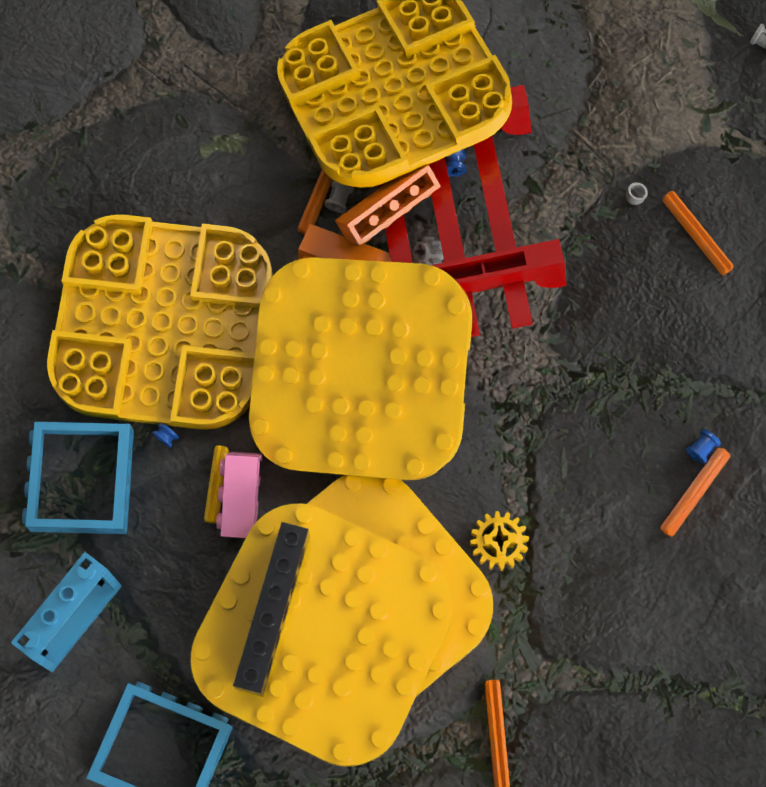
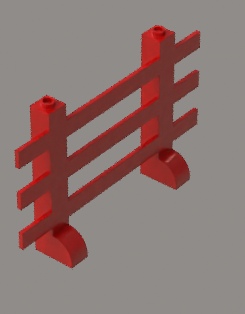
M524 85L511 87L512 108L507 121L501 129L512 135L532 133ZM493 136L473 146L496 252L465 258L445 157L428 164L441 186L431 196L444 263L431 266L437 267L449 274L465 291L472 309L471 337L480 335L472 293L503 287L511 327L514 329L533 325L524 285L525 282L535 281L538 286L544 288L566 286L565 262L559 239L516 248ZM383 183V184H381V185H377V186H378V189H379L381 186H383L384 184H386V183ZM403 214L393 221L389 227L385 228L391 262L413 263Z

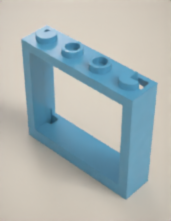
M34 422V430H30L29 445L32 446V455L27 458V471L30 472L29 482L25 483L24 488L25 497L28 498L27 508H24L22 512V522L26 524L25 527L30 532L127 534L134 438L132 426L130 424ZM44 434L119 436L113 521L37 519Z
M84 552L11 643L33 661L53 673L122 585L107 568ZM84 561L90 565L86 570L81 567ZM101 579L105 582L102 587L97 584ZM24 635L30 639L26 645L19 642ZM44 649L48 651L46 656L41 654Z
M137 681L136 686L128 683L86 779L106 787H136L101 771L133 697L137 696L219 730L196 787H208L233 728L227 724L229 719L217 713H213L212 717L202 714L203 708L190 702L187 703L186 707L176 703L177 697L165 692L158 696L151 693L152 687Z

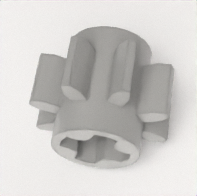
M423 237V242H416L413 256L417 264L434 265L442 263L444 258L440 240H434V237Z

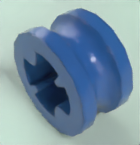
M160 423L158 425L159 429L157 431L154 430L152 434L164 445L171 448L172 441L177 440L179 436L169 427Z

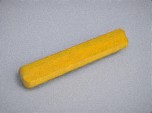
M215 446L204 515L205 522L210 524H217V515L221 511L222 502H218L219 486H224V476L220 475V462L229 453L228 447Z

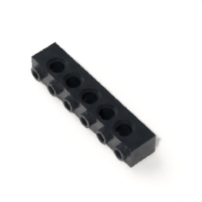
M281 522L233 684L236 690L260 697L264 696L310 538L309 529Z

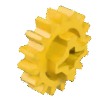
M499 511L495 512L494 518H491L487 513L484 517L485 523L478 520L476 526L479 530L472 529L471 535L476 537V539L470 540V546H477L473 551V556L481 555L479 563L482 565L486 561L489 562L490 570L493 569L494 565H498L499 570L503 571L505 564L513 568L514 559L521 562L523 557L520 552L526 553L528 547L523 545V543L528 542L529 536H522L526 527H518L519 518L517 517L511 521L509 519L510 513L508 512L504 518L500 517ZM493 525V531L488 535L482 536L483 532ZM504 525L512 529L514 533L507 531ZM498 531L501 540L504 541L501 551L500 546L495 541ZM517 546L516 550L506 557L508 548ZM484 549H489L495 554V557L489 555Z

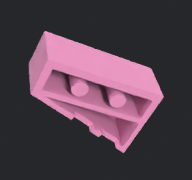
M231 451L225 455V459H221L220 475L224 476V486H219L218 502H223L222 513L217 515V529H221V536L246 538L251 528L257 522L258 487L261 481L259 469L263 453Z

